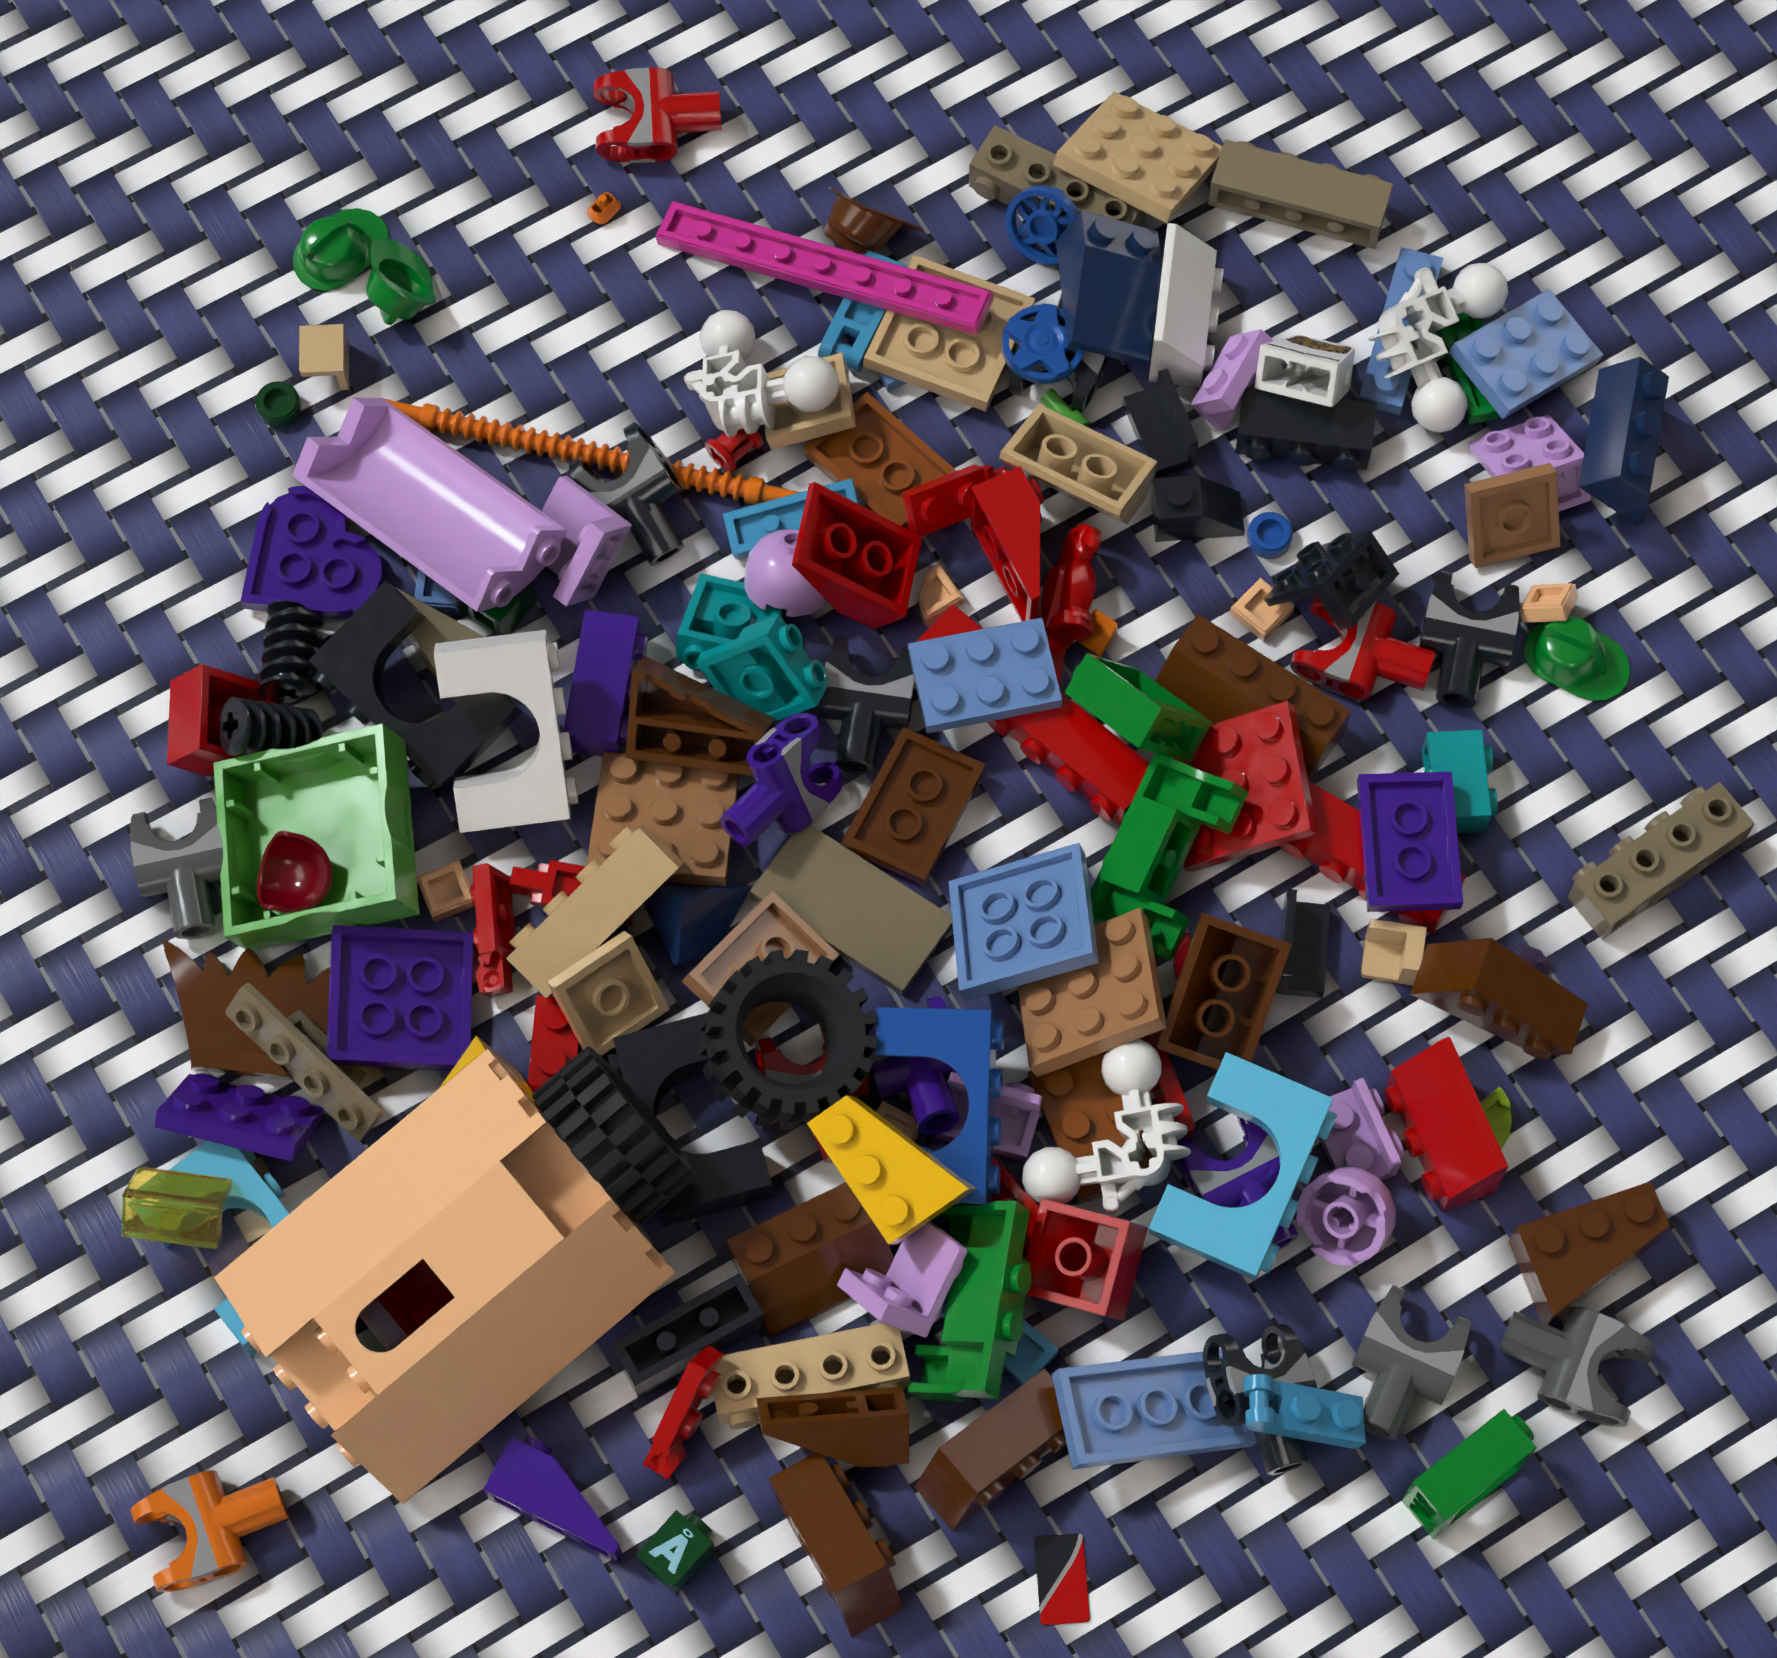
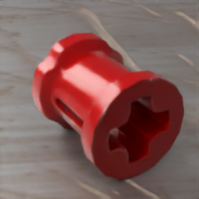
M739 429L732 438L727 437L725 432H723L717 439L707 440L705 442V449L717 465L725 472L730 471L732 473L736 469V462L752 448L759 449L763 446L764 442L758 431L747 434L744 429Z

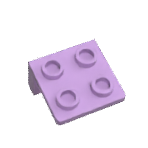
M1549 415L1530 418L1525 423L1501 431L1489 432L1484 437L1469 442L1470 452L1492 477L1551 463L1557 471L1559 511L1591 501V495L1579 488L1584 453Z
M562 476L558 478L542 512L567 529L560 543L561 552L553 564L546 566L556 573L560 580L553 597L567 607L595 597L632 524L571 478Z
M930 1221L902 1241L886 1276L869 1268L865 1269L864 1274L845 1268L837 1286L880 1322L926 1338L933 1323L941 1313L942 1304L954 1279L962 1270L967 1249Z

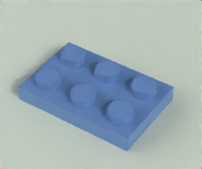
M1550 289L1455 342L1448 352L1502 419L1593 367L1603 356L1602 352Z
M1042 618L908 643L909 658L927 733L1062 707V697Z

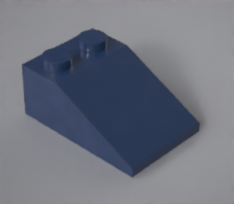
M1081 210L1056 241L1067 346L1145 366L1150 358L1162 270L1158 231Z

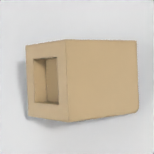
M344 324L299 326V371L301 376L336 375L340 390H349L350 345Z
M1371 919L1365 935L1361 976L1367 979L1413 986L1423 959L1427 927Z

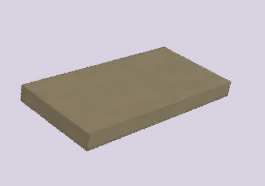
M812 825L790 836L750 890V897L759 903L773 890L842 957L902 996L953 927L950 914Z

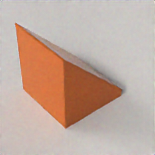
M1094 609L1091 615V620L1094 621L1093 634L1077 642L1101 657L1116 638L1118 623L1097 609Z

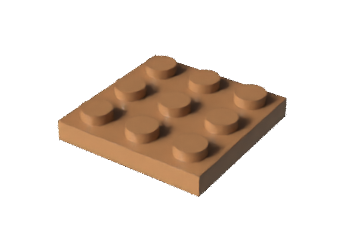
M603 752L586 866L594 858L602 864L614 852L608 844L628 825L636 831L645 823L683 862L665 883L726 887L732 838L724 831L719 819L737 801L740 774L625 758L626 753Z
M1141 908L1095 925L1099 963L1018 986L1028 1064L1037 1077L1167 1028L1149 921Z

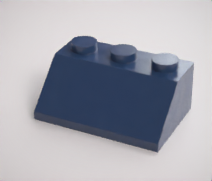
M1642 357L1599 369L1579 488L1636 525L1644 524L1669 381L1668 375Z

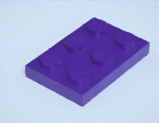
M1452 771L1359 774L1357 790L1367 912L1461 909L1463 894Z
M189 1074L157 1109L155 1127L292 1162L320 1127L324 1109L310 1104L302 1097H280L264 1093L263 1089L254 1085L236 1086L220 1082L217 1077L210 1074Z

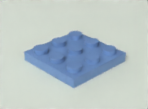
M1080 843L949 881L959 992L965 1001L1099 963L1086 854Z

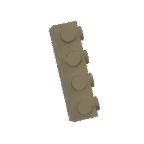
M994 125L969 164V187L973 188L978 195L988 200L995 199L1009 205L1018 193L1028 187H1057L1064 191V195L1075 204L1079 212L1083 210L1137 226H1142L1145 221V212L1054 166L1056 154ZM1033 196V198L1037 199L1039 203L1044 198L1040 196ZM1050 200L1049 208L1055 211L1056 202ZM1026 205L1031 212H1033L1032 208ZM1064 209L1059 214L1060 217L1068 215ZM1063 224V227H1064V228H1067V227L1069 226V225Z
M1225 139L1211 181L1208 205L1375 249L1389 205L1393 183L1383 181L1375 175H1359L1344 171L1333 164H1318L1302 160L1291 153H1276L1257 148L1254 144L1246 141L1234 142Z
M1720 781L1708 790H1705L1702 786L1696 788L1681 801L1682 808L1671 815L1667 811L1660 813L1645 826L1644 829L1647 832L1635 840L1631 836L1622 839L1609 851L1608 854L1611 857L1599 865L1592 861L1574 874L1572 879L1575 882L1567 898L1601 940L1608 937L1747 839L1755 823Z

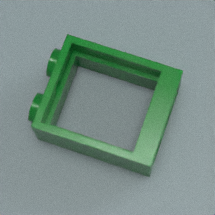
M1089 653L1085 655L1083 661L1075 668L1072 680L1064 692L1136 747L1188 762L1191 761L1213 723L1139 668Z
M1502 1409L1417 1477L1401 1501L1432 1539H1434L1524 1466L1537 1448L1532 1442L1534 1435L1531 1429L1519 1416L1514 1415L1511 1417L1505 1409Z

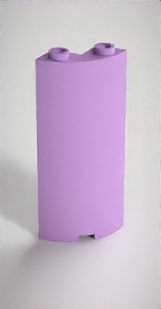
M353 397L338 436L307 437L292 474L295 479L476 612L488 610L496 606H506L515 595L537 577L545 566H549L556 561L561 552L560 543L567 532V529L383 398Z

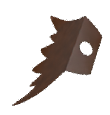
M164 940V951L176 986L186 1029L191 1070L293 1080L292 1076H289L279 1064L275 1063L251 1038L236 1026L226 1015L225 1011L240 987L250 983L286 1018L300 1009L327 1035L330 967L319 973L308 985L303 955L297 954L282 963L268 978L262 961L253 950L248 948L240 955L231 975L227 976L224 966L212 952L207 953L205 967L202 970L180 948Z

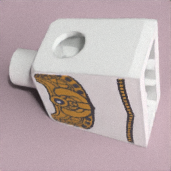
M1295 335L1260 345L1254 388L1333 407L1349 391L1355 349L1350 346L1304 335ZM1283 360H1285V362L1288 365L1285 369H1283L1282 365Z

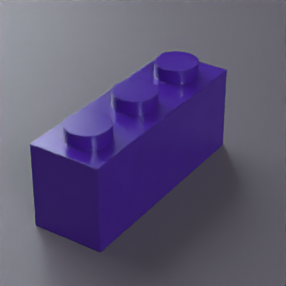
M585 610L563 732H569L572 753L603 756V752L621 753L623 743H627L632 669L637 665V660H641L646 656L648 646V634L641 633L639 616Z

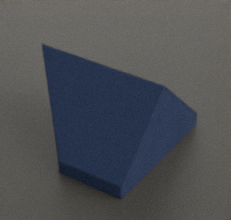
M664 882L643 904L673 965L677 966L702 961L723 940L753 886L727 882L726 887Z

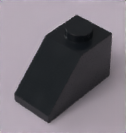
M1199 475L1154 478L1151 508L1155 542L1244 536L1245 530L1239 491Z

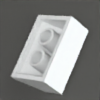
M1167 223L1148 382L1157 383L1158 371L1168 369L1174 385L1201 387L1203 371L1210 372L1213 367L1215 346L1207 345L1208 332L1216 333L1219 307L1211 306L1212 294H1221L1224 268H1215L1217 250L1173 223Z

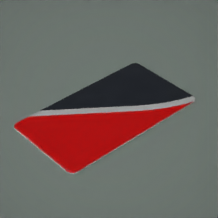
M1078 1533L1036 1536L1034 1538L1041 1624L1054 1625L1088 1622L1090 1615L1083 1535Z

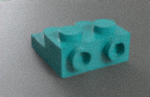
M700 573L677 633L676 660L683 661L692 670L702 671L696 661L703 651L737 639L743 628L778 614L782 617L785 609L775 608L766 604V609L763 610L748 598L743 582Z
M779 614L743 628L737 639L703 651L696 661L715 690L775 718V721L816 707L828 687L827 671L822 662L816 659L811 661L802 648L803 638L800 630L794 624L786 625Z

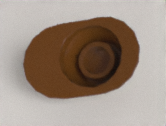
M828 188V190L836 195L824 227V234L827 238L848 251L858 254H866L868 250L872 252L878 251L900 227L920 233L924 232L922 228L865 207L836 189Z

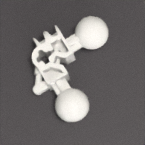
M1487 263L1470 264L1462 269L1455 279L1453 288L1446 290L1445 286L1438 289L1433 273L1429 268L1425 267L1416 271L1414 275L1415 281L1410 290L1404 293L1398 304L1388 308L1379 318L1378 327L1380 333L1368 338V341L1381 340L1384 350L1375 356L1378 362L1389 360L1393 369L1384 376V379L1408 369L1411 370L1418 387L1411 401L1413 417L1420 426L1433 432L1451 431L1458 426L1465 416L1468 403L1466 393L1460 384L1447 377H1442L1435 358L1448 353L1443 339L1432 333L1458 322V314L1463 313L1472 318L1483 319L1492 317L1501 310L1509 293L1507 279L1498 268ZM1406 318L1409 326L1405 327L1402 319Z
M721 310L709 316L703 324L700 340L702 349L708 357L703 358L702 370L692 371L684 376L687 388L695 390L699 394V398L704 402L714 425L719 430H723L729 438L734 437L739 429H744L747 434L755 433L759 426L763 424L766 425L768 430H772L775 422L776 403L789 401L801 411L818 412L830 406L836 398L839 389L837 371L828 361L821 357L804 356L791 363L784 377L769 380L762 363L746 367L743 360L752 352L756 341L753 324L745 315L731 310Z
M1141 1039L1131 1041L1108 1050L1102 1060L1101 1073L1105 1084L1114 1093L1122 1096L1124 1110L1114 1112L1116 1128L1126 1140L1122 1148L1108 1139L1092 1142L1094 1155L1075 1158L1071 1152L1060 1147H1045L1034 1152L1024 1165L1022 1183L1025 1192L1036 1203L1040 1204L1041 1198L1065 1204L1074 1198L1080 1186L1099 1183L1102 1190L1104 1209L1110 1214H1115L1120 1210L1121 1203L1135 1190L1139 1191L1143 1186H1153L1161 1183L1168 1176L1171 1161L1187 1157L1191 1154V1149L1180 1146L1177 1143L1179 1139L1187 1134V1126L1174 1122L1173 1119L1183 1111L1184 1106L1179 1103L1155 1105L1151 1103L1150 1091L1160 1078L1161 1060L1157 1050L1150 1043ZM1141 1130L1144 1131V1133H1142V1139L1140 1138ZM1144 1144L1154 1157L1149 1160V1167L1146 1169H1142L1138 1163L1143 1160Z

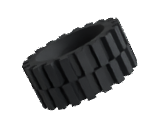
M798 949L789 958H784L783 950L771 951L763 961L760 960L759 956L753 958L740 971L736 970L709 1004L710 1010L702 1019L700 1031H704L705 1036L698 1043L699 1056L708 1055L709 1059L702 1068L706 1080L714 1077L718 1079L720 1085L716 1088L714 1094L721 1102L729 1095L737 1102V1105L732 1110L733 1113L741 1118L749 1111L757 1114L755 1125L767 1128L774 1120L780 1121V1129H793L800 1121L804 1122L805 1127L808 1126L807 1123L844 1096H851L862 1084L860 1081L869 1073L874 1062L869 1060L868 1057L877 1049L878 1036H870L869 1031L877 1023L874 1011L863 1013L861 1006L869 998L863 987L852 993L846 986L854 976L845 968L837 976L829 972L828 969L833 960L823 955L814 964L807 962L809 951ZM786 1002L799 1006L811 1014L820 1025L827 1046L826 1061L820 1075L807 1082L788 1084L775 1081L762 1074L748 1057L743 1042V1028L748 1013L765 1003Z
M589 1046L531 1094L536 1106L543 1112L542 1115L546 1121L555 1129L554 1131L558 1137L570 1148V1152L585 1166L593 1179L602 1185L605 1192L613 1200L615 1199L619 1206L627 1214L629 1213L635 1221H639L640 1224L647 1221L699 1176L690 1159L680 1149L681 1147L675 1139L669 1135L659 1119L652 1114L649 1107L634 1093V1090L619 1076L617 1071L611 1065H608L604 1058Z

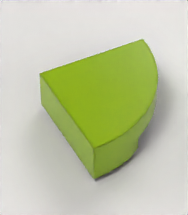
M1499 1086L1480 1104L1502 1150L1511 1132L1512 1115L1510 1101Z

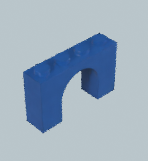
M877 1007L876 1036H878L877 1049L875 1050L876 1056L938 1059L952 1067L964 1082L969 1098V1111L966 1123L959 1135L950 1144L929 1153L976 1188V1190L957 1203H991L992 1194H999L1001 1183L1000 1166L993 1165V1146H1000L1002 1140L1001 1117H994L995 1098H1002L1003 1070L996 1069V1050H1003L1004 1021H997V1012L993 1010Z

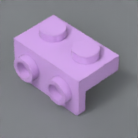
M1262 329L1242 334L1238 333L1229 337L1190 404L1218 431L1227 429L1242 403L1245 388L1247 386L1251 387L1256 379L1260 345L1273 342V339Z
M955 1072L950 1073L948 1086L959 1113V1121L950 1130L935 1135V1138L952 1142L962 1131L969 1111V1098L965 1084L958 1073ZM1011 1082L1007 1086L1003 1085L1002 1098H995L994 1117H1001L1002 1140L1000 1146H993V1154L1027 1162L1042 1107V1096L1035 1094L1033 1088L1021 1083Z

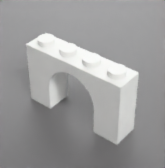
M546 630L435 643L434 660L440 699L491 692L507 694L518 699L528 707L537 721L540 732L535 750L520 765L506 771L455 777L453 790L460 833L570 819V805L578 804V793L575 776L566 777L564 760L572 759V749L569 732L560 733L558 719L559 715H566L563 687L554 688L552 671L560 670L557 642L548 643Z

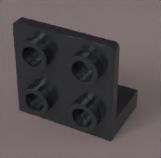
M1371 531L1353 536L1350 533H1344L1329 543L1321 545L1319 541H1316L1304 547L1297 554L1298 561L1296 564L1273 580L1275 587L1265 596L1264 601L1270 607L1316 594L1339 630L1351 628L1395 580L1399 572Z

